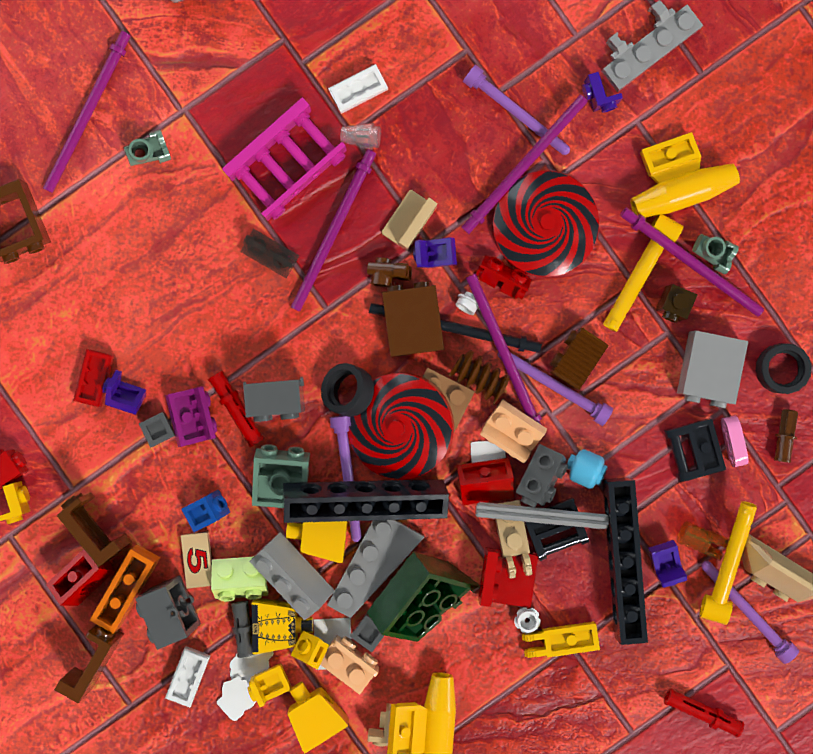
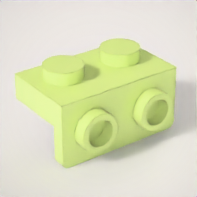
M253 557L212 559L211 590L215 599L224 602L233 601L235 598L241 597L256 600L268 595L267 580L249 562Z

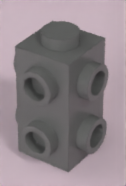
M539 444L516 490V493L522 496L520 501L531 507H536L537 504L544 507L546 502L550 503L556 492L554 485L557 479H562L568 468L566 457Z

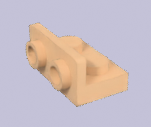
M502 399L487 419L480 435L490 443L506 451L511 457L525 463L533 448L545 435L547 428Z
M336 635L330 643L320 665L360 695L373 676L376 677L379 673V666L376 665L378 661L369 653L365 652L363 655L355 649L357 645L348 637L344 636L341 638Z

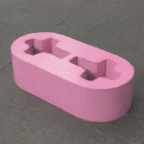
M735 415L722 418V433L732 467L747 465L748 453L738 417Z

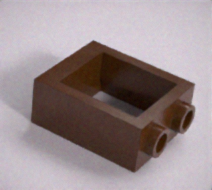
M20 179L0 186V206L19 198L34 236L5 248H0V262H4V264L19 260V255L29 252V254L40 252L45 249L44 245L51 243L28 184Z

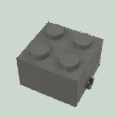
M300 377V380L247 384L246 381L243 382L246 417H253V422L273 420L272 415H280L281 420L298 418L299 413L305 411L303 377Z
M180 575L149 588L136 598L137 613L141 618H144L147 625V636L150 642L155 644L157 650L187 638L201 624L193 606L194 597L188 594ZM190 598L191 602L187 603L186 599Z

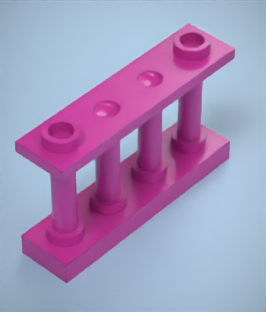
M303 97L222 168L232 181L236 178L238 180L242 179L267 207L261 213L267 221L271 218L275 220L281 216L286 210L284 206L331 164L335 167L346 157L344 154L347 151L346 145L341 142L338 146L334 147L309 119L311 108ZM295 125L298 127L302 126L327 154L316 165L289 137V131ZM276 142L282 144L307 172L296 183L269 155V149ZM256 160L258 162L261 161L287 190L276 201L249 172V166Z

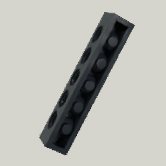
M629 477L603 479L605 514L609 517L606 534L615 639L620 645L648 643L635 480Z
M443 479L283 483L284 523L447 518L449 493Z

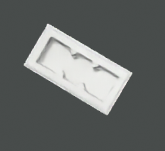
M375 64L328 88L342 114L387 91L388 87Z
M185 646L165 698L190 708L211 655Z

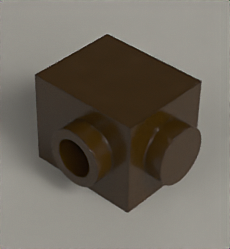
M674 284L665 286L655 311L662 313V318L674 323L687 320L698 294Z

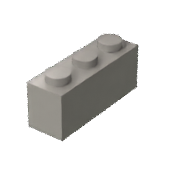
M281 532L249 561L304 620L319 610L335 591Z

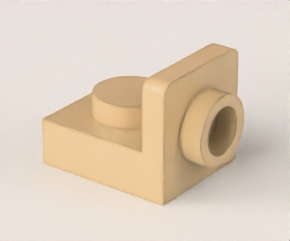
M387 703L386 712L381 711L379 728H385V730L372 728L368 730L367 741L373 742L376 746H388L390 703Z

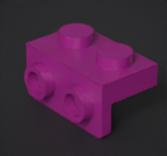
M203 386L165 395L178 447L216 438L217 425L215 419L210 416L208 408L211 404L208 392L204 391Z

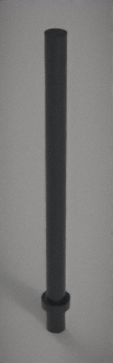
M371 303L369 313L385 317L384 306ZM440 319L443 331L494 342L489 330ZM502 334L507 346L518 348V351L521 352L528 350L540 353L541 342L528 340L527 336L521 335V338Z

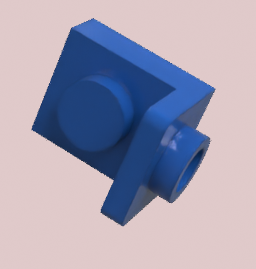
M219 490L181 509L193 532L220 520L230 513L227 502Z

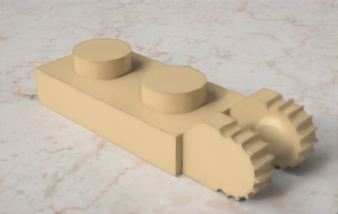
M520 500L499 503L521 506ZM495 519L502 558H505L508 577L516 578V568L512 556L521 555L522 568L525 575H532V566L528 554L530 550L524 522Z

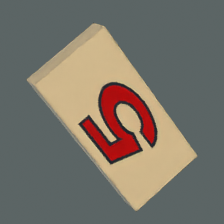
M209 531L182 534L181 543L187 589L211 586L212 556Z

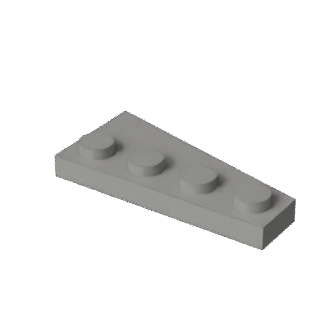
M373 520L327 606L351 618L425 536L397 520Z

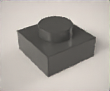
M161 412L139 423L150 448L175 436L174 429L165 412Z
M366 613L350 637L370 652H373L384 635L380 633Z

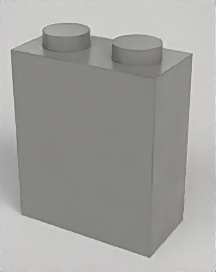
M690 331L677 394L685 395V401L700 403L701 399L711 400L710 406L726 408L727 404L736 405L748 341L701 331Z

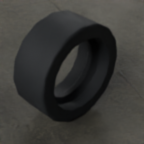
M782 343L769 346L761 352L756 362L755 371L758 381L767 390L773 393L790 394L799 391L807 384L811 377L812 365L809 356L802 348L795 344ZM780 353L790 354L797 361V376L788 384H778L773 381L769 374V362L775 355Z
M348 363L338 364L330 369L321 385V398L324 405L330 411L347 417L357 416L364 412L370 405L374 395V383L371 375L364 369ZM349 375H354L357 380L356 394L351 402L341 405L338 400L340 384Z

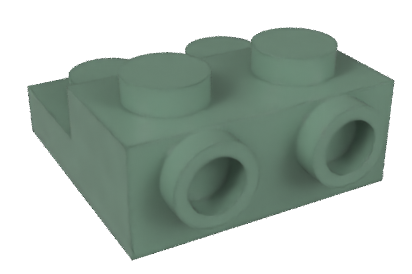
M269 444L263 445L261 449L256 448L253 466L252 506L282 508L283 483L308 482L310 453L304 452V449L301 447H290L288 451L277 450L276 446Z

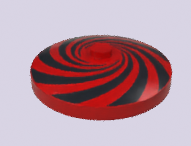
M536 171L520 177L496 204L492 220L493 236L501 255L515 269H519L527 275L534 277H556L575 269L589 256L595 246L599 233V214L591 194L576 179L557 171Z
M395 372L374 379V395L370 405L361 414L350 417L351 426H349L348 437L353 451L367 468L389 479L407 480L428 473L445 457L453 439L454 419L446 397L432 382L412 373Z

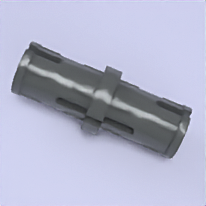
M248 601L231 603L234 618L232 632L236 638L237 657H250L255 654H252V624H250Z

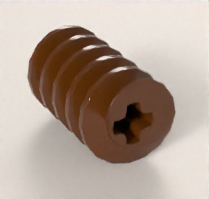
M472 350L462 354L448 376L451 377L458 372L457 382L460 383L467 378L466 387L470 388L476 384L475 393L479 394L485 390L484 399L487 400L494 396V405L508 385L510 375L505 374L499 378L501 369L496 368L490 372L492 363L487 362L481 366L483 357L479 356L472 360L474 354Z

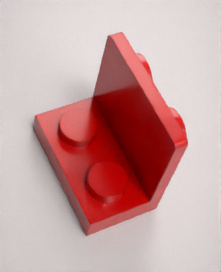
M485 547L478 595L480 606L491 607L493 602L531 607L538 556L528 553L532 566V575L527 576L522 568L521 555L512 556L516 568V578H509L501 549Z

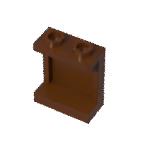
M429 281L414 283V288L403 289V285L387 287V292H382L391 357L444 350L436 285L430 286Z
M80 493L76 497L72 496L61 505L63 510L56 516L99 567L112 559L132 541L124 534L111 542L84 509V506L94 498V495L89 493L83 496Z
M95 625L88 631L85 637L98 644V648L85 671L83 672L74 667L58 682L54 690L79 703L93 689L124 633L118 629L112 634L104 628Z

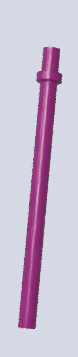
M121 31L115 44H111L109 48L111 52L43 189L51 193L54 192L120 57H124L126 54L124 49L131 37L128 33Z
M579 95L481 206L476 211L473 210L470 213L471 217L461 227L466 233L470 234L479 223L482 224L485 221L484 217L585 106L588 101L584 96Z
M367 149L361 162L357 163L355 167L357 171L291 308L299 312L301 311L366 175L371 173L372 169L370 166L376 156L375 152Z
M627 207L621 212L620 216L631 224L632 229L635 231L640 230L758 317L763 313L764 308L647 223L643 215L640 214L638 216Z
M476 273L466 277V280L508 375H510V380L527 416L541 424V415L535 411Z

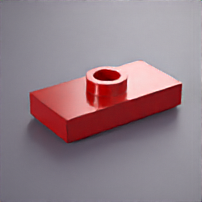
M86 349L73 401L102 407L105 395L103 393V386L106 379L110 376L114 355Z

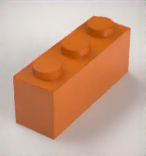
M138 544L131 548L90 621L114 634L125 621L160 557Z

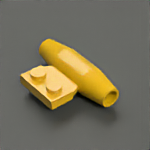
M692 132L642 149L640 155L649 177L658 184L631 198V208L638 216L641 214L646 218L660 214H669L710 200L739 184L738 170L734 164L700 169L701 154Z
M441 672L432 674L424 707L415 702L391 704L387 754H452L456 716L453 675Z

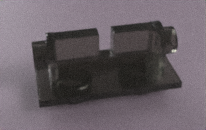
M255 229L252 230L250 235L245 237L243 241L244 246L240 251L286 279L300 256Z

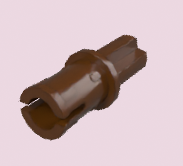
M782 410L779 432L775 434L778 437L775 461L791 463L794 439L797 440L795 431L798 412L795 410Z

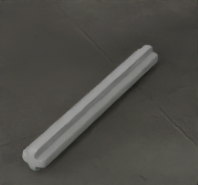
M484 502L477 503L475 510L476 516L481 518L606 529L609 524L608 515Z

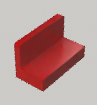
M509 458L457 465L462 505L515 497L514 477Z

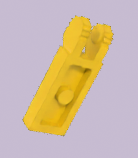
M595 621L545 628L542 631L536 630L532 633L522 634V640L528 642L544 639L545 647H531L524 651L525 657L528 658L547 656L548 658L600 650Z

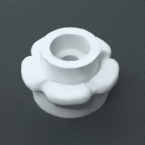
M470 292L458 294L459 298L455 305L463 312L474 315L479 307L473 294Z
M523 607L517 611L514 624L518 629H521V632L526 634L532 633L540 626L539 613L534 608L527 609ZM526 618H529L530 621H529V622H525V619H526Z

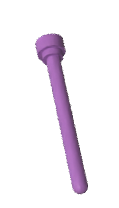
M475 64L464 78L463 83L470 88H480L538 136L542 137L548 129L486 80L487 76L483 74L484 71ZM558 137L550 143L562 155H567L570 152V147Z
M511 353L518 370L590 412V416L594 418L593 421L603 426L607 422L614 408L606 403L601 404L598 402L595 404Z
M344 415L329 417L330 427L333 428L334 433H337L343 481H354L347 434L349 426H351L350 417ZM349 521L351 539L354 542H359L362 538L360 521Z
M704 561L701 565L702 569L716 583L719 571L711 562ZM732 586L729 594L732 602L772 643L776 652L775 656L783 664L791 662L798 655L799 649L791 641L782 640Z

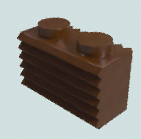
M582 327L578 328L577 331L572 329L564 341L567 347L562 354L557 352L549 364L553 367L550 373L575 390L581 389L609 346Z

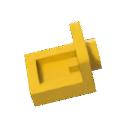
M22 481L3 486L10 512L0 515V521L6 520L7 524L23 520L22 514L31 512L28 504L30 500L28 489L26 486H23Z
M302 631L290 656L318 670L330 645L323 642L322 639Z
M281 663L252 676L249 681L250 686L247 687L250 698L253 702L257 701L259 707L264 706L266 701L288 692L292 688Z

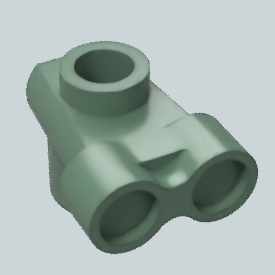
M160 129L149 132V137L135 139L130 145L124 147L130 166L157 160L159 163L171 160ZM143 150L145 156L141 158L136 157L135 152Z
M700 234L692 251L713 264L714 270L725 275L730 270L732 260L736 256L739 247L729 241L724 242L719 237H708Z

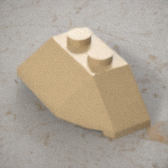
M749 534L742 554L744 570L752 574L750 580L762 587H765L766 584L775 588L773 594L786 602L789 598L797 602L813 599V573Z

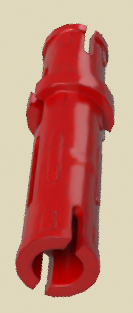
M223 370L210 377L208 381L221 399L219 403L221 406L224 404L247 441L248 446L252 447L265 439L252 418L246 417L245 407L238 397L240 394L237 390L234 391Z
M672 688L668 689L664 697L665 705H669L708 723L712 729L716 730L719 728L737 738L741 736L745 724L743 721L724 714V711L720 708H711L674 691Z

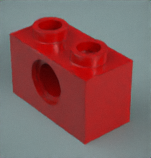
M83 549L46 586L60 606H78L116 570L110 561L98 567Z

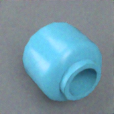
M586 449L580 450L577 455L571 454L567 462V469L570 470V480L589 489L595 485H601L608 466L604 465L605 460L602 456Z

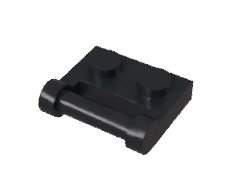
M712 418L664 431L666 439L670 440L678 469L676 474L678 482H685L726 470ZM681 435H687L696 469H688L679 437Z
M573 498L546 507V509L578 512ZM525 522L539 561L547 559V555L581 543V545L589 543L584 527ZM575 527V534L544 546L542 545L541 539Z

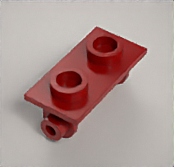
M487 255L484 256L481 265L476 271V276L479 277L478 280L493 288L496 287L498 281L503 282L500 291L515 300L517 298L523 299L532 281L525 272L519 269H512L504 265V262L499 258Z

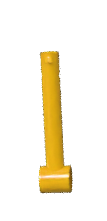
M663 214L657 215L651 224L673 242L677 241L684 227ZM652 239L603 323L605 327L614 332L618 331L664 250L663 247Z
M741 501L712 596L705 594L699 612L700 618L727 625L730 620L733 602L728 601L757 510V506L753 503Z

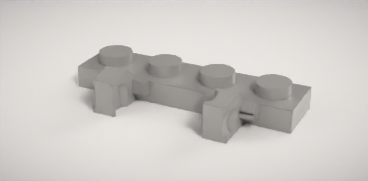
M660 0L648 9V12H652L655 16V21L657 22L653 26L655 29L635 45L632 42L627 45L626 41H621L618 37V32L608 39L606 43L613 51L610 55L613 61L603 68L601 72L617 92L702 28L703 24L688 4L677 13L672 8L668 11Z

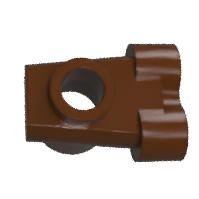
M377 257L375 262H368L367 274L371 276V285L389 287L392 286V278L410 281L412 267L408 266L407 263L392 264L391 259Z

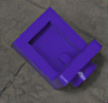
M599 72L589 74L582 85L584 97L590 100L593 112L601 110L602 113L612 111L617 108V104L623 99L622 93L606 97Z
M449 237L427 241L415 240L413 257L417 267L435 268L457 265L455 238Z
M116 370L112 378L106 379L103 386V393L106 394L105 405L136 415L146 397V389L122 382V371Z
M674 540L648 548L653 572L663 588L687 581V574L681 566L678 546Z

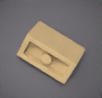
M409 190L382 230V234L408 251L437 208L438 203L430 198L426 200L413 190Z

